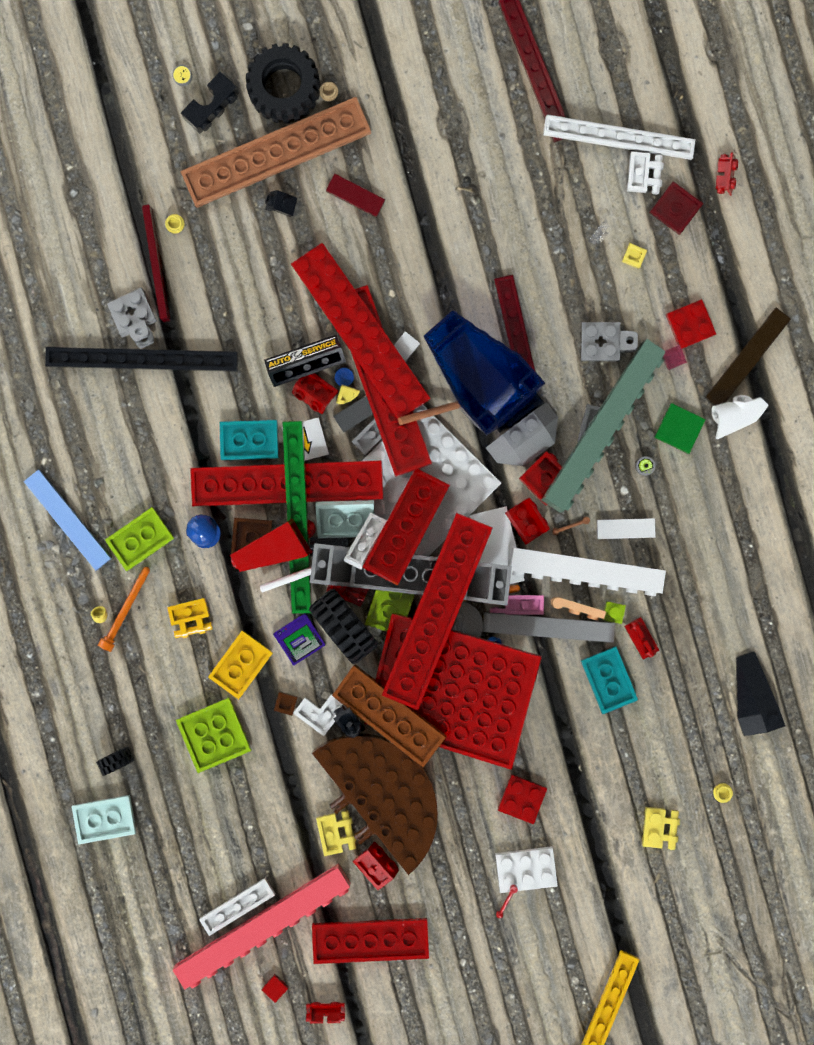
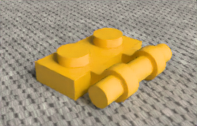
M206 598L167 607L171 626L177 624L180 626V630L174 631L175 638L183 637L184 639L188 638L189 635L196 633L204 634L206 631L213 629L212 622L205 624L203 622V618L210 616ZM196 620V626L187 627L186 622Z

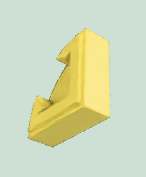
M342 384L336 403L345 404L351 402L358 396L360 390Z

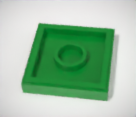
M670 403L654 438L686 454H690L706 419Z

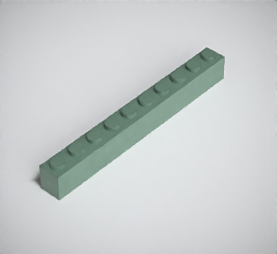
M648 339L641 343L541 499L543 502L560 513L571 508L574 503L572 498L575 494L578 495L584 487L583 481L585 478L588 479L594 472L592 467L595 462L599 463L605 453L602 451L613 442L615 438L613 436L614 432L622 428L625 423L623 418L634 409L635 405L633 403L635 399H640L645 391L643 389L646 383L649 384L655 376L653 371L664 362L665 358H663V355L666 351Z

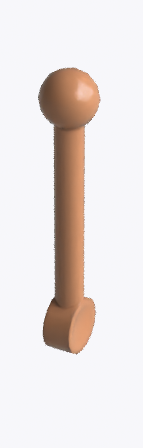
M584 517L581 521L562 528H554L552 533L553 535H558L559 532L575 526L589 524L590 519L589 517Z

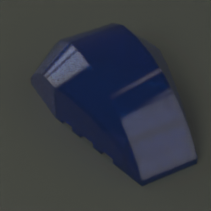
M453 310L423 336L460 410L486 436L504 425L529 403L545 385L543 379L520 354L514 350L512 351L499 340L497 341L487 332L479 329Z

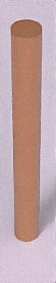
M463 399L399 417L398 422L400 425L466 407L468 406V401Z

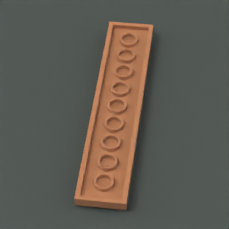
M354 97L180 172L195 207L198 208L370 135L371 130L357 97Z

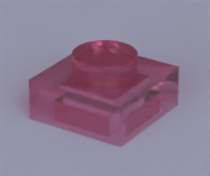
M680 345L666 350L663 355L668 370L687 363Z

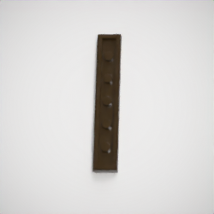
M777 307L774 308L708 392L705 399L714 406L726 403L791 318Z

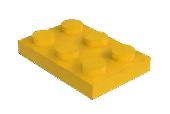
M242 630L208 678L239 700L273 652Z

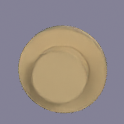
M325 82L319 88L320 97L325 101H333L338 96V88L333 82Z

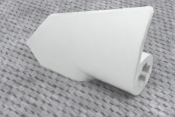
M739 395L733 398V402L712 406V416L718 424L715 438H722L756 422L764 413L768 404L761 397L752 399L746 395Z

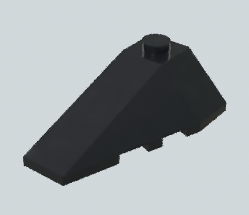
M755 651L736 657L737 719L743 736L768 733L785 727L779 706Z

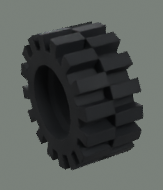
M129 746L98 760L96 763L102 775L105 776L135 761Z

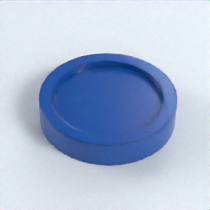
M340 368L335 373V381L339 386L342 384L350 386L353 383L354 375L350 369Z

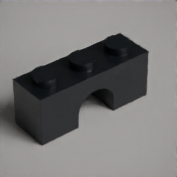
M221 72L207 84L209 91L214 95L213 101L209 105H200L193 99L181 112L183 119L199 134L207 131L212 125L211 122L224 113L225 107L229 103H234L238 98L239 92L237 87Z

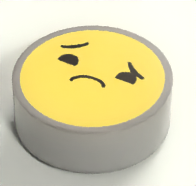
M184 65L177 66L172 73L174 81L179 86L189 85L193 78L190 69Z

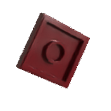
M673 181L649 213L680 235L703 203Z

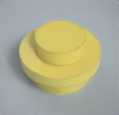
M172 214L167 217L165 226L169 232L177 234L184 229L185 223L180 215Z
M720 783L715 786L713 796L718 802L726 803L731 800L733 791L728 784Z

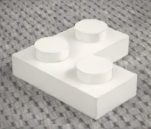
M331 694L323 706L319 708L305 697L293 714L324 736L335 722L333 719L336 717L334 711L343 704Z

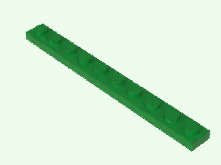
M283 421L287 521L294 520L309 545L303 421ZM309 555L289 561L290 574L310 567ZM309 575L290 582L292 614L311 613L309 611L312 604Z

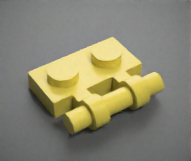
M645 807L643 847L662 848L663 841H668V849L675 850L676 843L678 842L677 826L680 825L678 810H671V817H666V810L663 808ZM665 824H670L669 834H664Z
M348 810L341 812V820H337L335 813L316 817L324 856L342 853V844L348 843L349 850L356 849V839L353 836L351 825L353 820L349 816ZM344 826L346 836L340 837L339 827Z

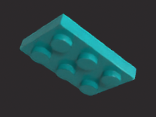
M277 420L219 422L221 460L279 459Z
M616 646L580 660L602 714L638 700Z

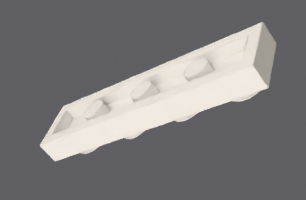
M265 877L200 917L199 920L210 936L272 898L276 893Z

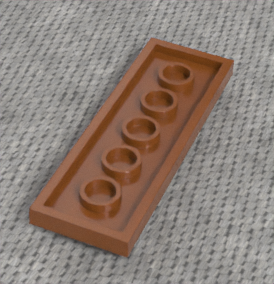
M353 665L332 696L344 706L350 708L354 714L424 768L447 735L411 707L382 696L384 686L359 666Z

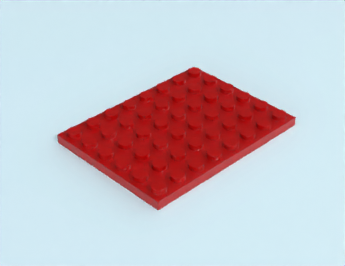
M392 613L375 679L384 687L413 619L397 613ZM451 630L418 710H414L447 735L439 746L440 748L512 770L542 656Z

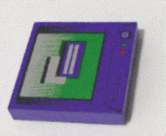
M306 613L273 633L293 666L326 645Z

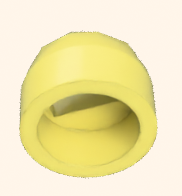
M98 606L91 611L92 619L96 623H103L107 620L108 615L104 607Z

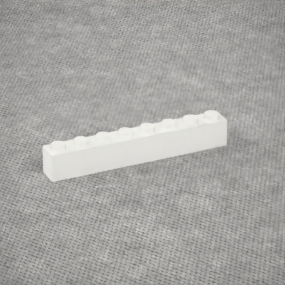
M511 548L509 566H512L511 571L516 576L524 577V573L532 574L531 578L543 579V576L551 577L550 581L562 582V579H569L570 584L581 585L582 581L589 582L588 586L600 588V584L607 585V589L616 591L619 590V587L626 588V592L637 594L638 590L645 591V595L656 596V593L663 594L665 570L519 548Z

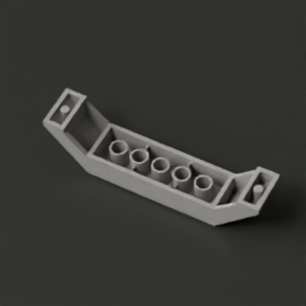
M314 543L310 583L423 595L438 557L414 555L397 586L364 568L359 569L345 562L344 558L350 547ZM479 562L464 600L508 605L512 566Z

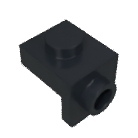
M279 190L271 191L265 199V210L276 211L291 217L294 214L297 197Z

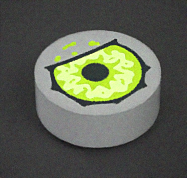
M641 457L636 461L635 469L642 476L650 475L655 470V462L650 457Z

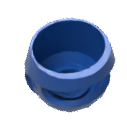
M200 514L188 521L186 534L195 545L201 548H210L217 544L220 539V529L212 517Z

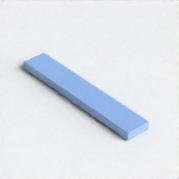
M37 470L24 481L95 571L112 559L41 470Z

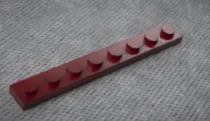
M498 0L544 120L546 115L566 118L520 1ZM552 137V140L555 143L562 140V138Z

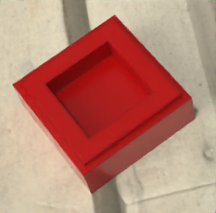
M274 974L262 987L261 991L276 1003L288 990L289 986Z

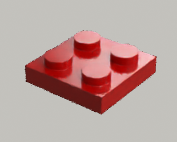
M702 299L666 314L680 350L716 335Z
M511 774L497 810L534 825L547 787Z

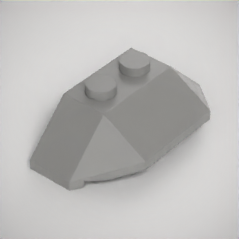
M546 402L488 445L486 449L496 463L525 466L555 444L558 417Z

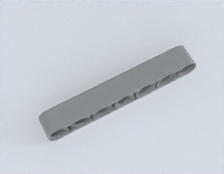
M483 612L482 632L614 642L615 623Z

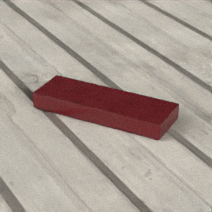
M335 173L326 189L327 193L376 218L385 203V199Z

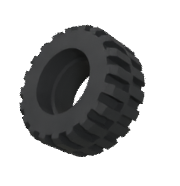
M276 43L272 44L271 49H267V47L261 49L262 54L256 53L253 57L254 63H249V72L246 73V88L258 113L261 112L262 116L267 120L272 118V121L275 123L283 120L284 124L290 123L289 120L294 119L295 122L299 121L301 115L306 117L310 114L309 109H314L316 100L320 96V79L315 62L312 58H309V54L305 50L300 52V48L295 45L290 48L288 43H283L280 47ZM283 69L296 72L301 78V86L294 95L288 98H276L267 92L265 84L271 74Z
M330 589L310 605L309 611L352 664L358 663L377 648L378 642L336 589Z

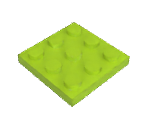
M230 697L176 719L197 773L252 751Z

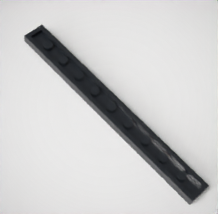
M46 347L45 366L238 372V352Z

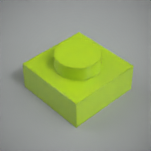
M606 601L604 608L606 614L602 620L622 624L626 605Z

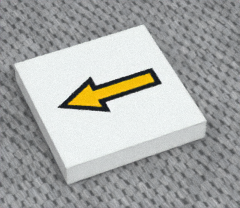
M319 417L304 421L305 461L329 455Z

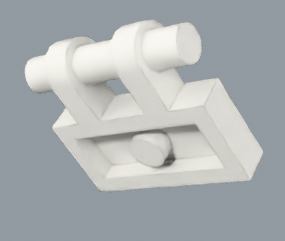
M631 151L627 191L646 193L647 186H651L652 194H659L660 187H662L661 170L664 168L663 156L655 155V161H650V153ZM649 169L654 170L653 178H648Z

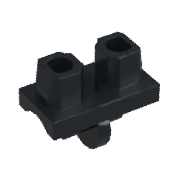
M342 705L334 711L336 717L333 719L346 736L354 738L359 736L361 731L365 730L350 708L346 709Z

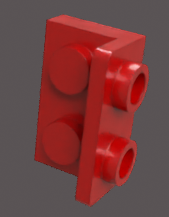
M313 373L299 378L293 387L292 394L298 400L308 404L313 411L323 414L339 390Z
M531 498L525 499L505 512L525 545L550 530L547 520L542 517L536 503Z
M375 841L353 860V863L377 890L392 881L399 872L396 863L387 856L383 848Z

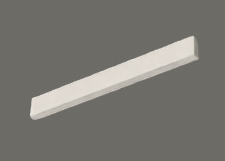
M546 115L543 132L544 136L689 160L693 159L696 140L553 115Z

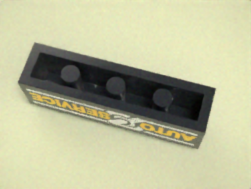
M337 334L264 359L273 387L346 362Z

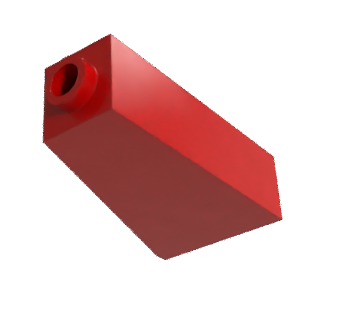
M291 519L237 550L230 557L232 558V565L239 572L304 558L312 553V550L294 520Z

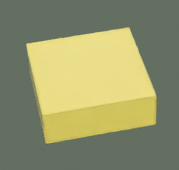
M629 243L622 262L639 269L647 250Z

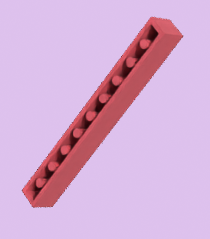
M338 863L175 964L173 968L174 974L184 990L188 987L192 989L201 983V979L206 976L211 978L222 966L227 968L234 963L235 958L239 956L240 958L245 957L251 952L250 949L253 947L259 948L267 942L266 939L273 936L275 938L280 935L285 927L295 926L300 922V918L311 916L319 906L325 907L333 901L332 898L337 895L339 897L345 895L349 891L348 888H350L351 882Z

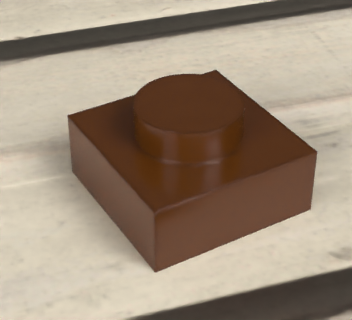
M279 691L274 711L292 716L298 696Z

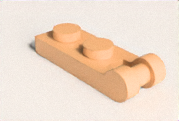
M553 597L551 599V606L556 609L566 607L569 608V613L579 616L580 612L588 614L587 618L596 621L599 618L604 619L606 611L560 597Z

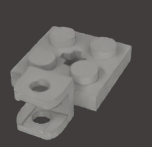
M142 287L107 303L122 338L130 334V337L141 349L154 343V336L148 325L157 322ZM131 309H136L134 315L128 314ZM147 337V340L145 342L141 341L142 339Z
M582 322L581 361H620V353L637 351L638 334L634 331H620L621 322ZM599 337H603V340L607 341L603 344V347H599V344L595 343V340H598ZM627 340H632L633 343H632V344H628L626 341H627Z

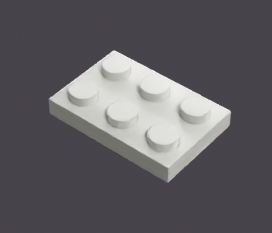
M552 846L495 853L500 893L510 892L511 885H516L518 891L557 887Z

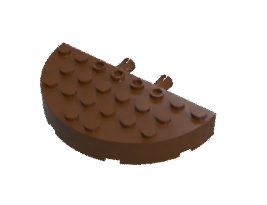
M360 733L359 736L354 738L345 735L333 738L312 751L313 756L343 794L329 804L331 809H334V813L338 814L348 804L353 805L367 824L353 835L356 840H359L358 843L361 845L373 834L377 835L408 875L412 873L428 853L437 827V800L432 781L426 769L385 737L374 734Z

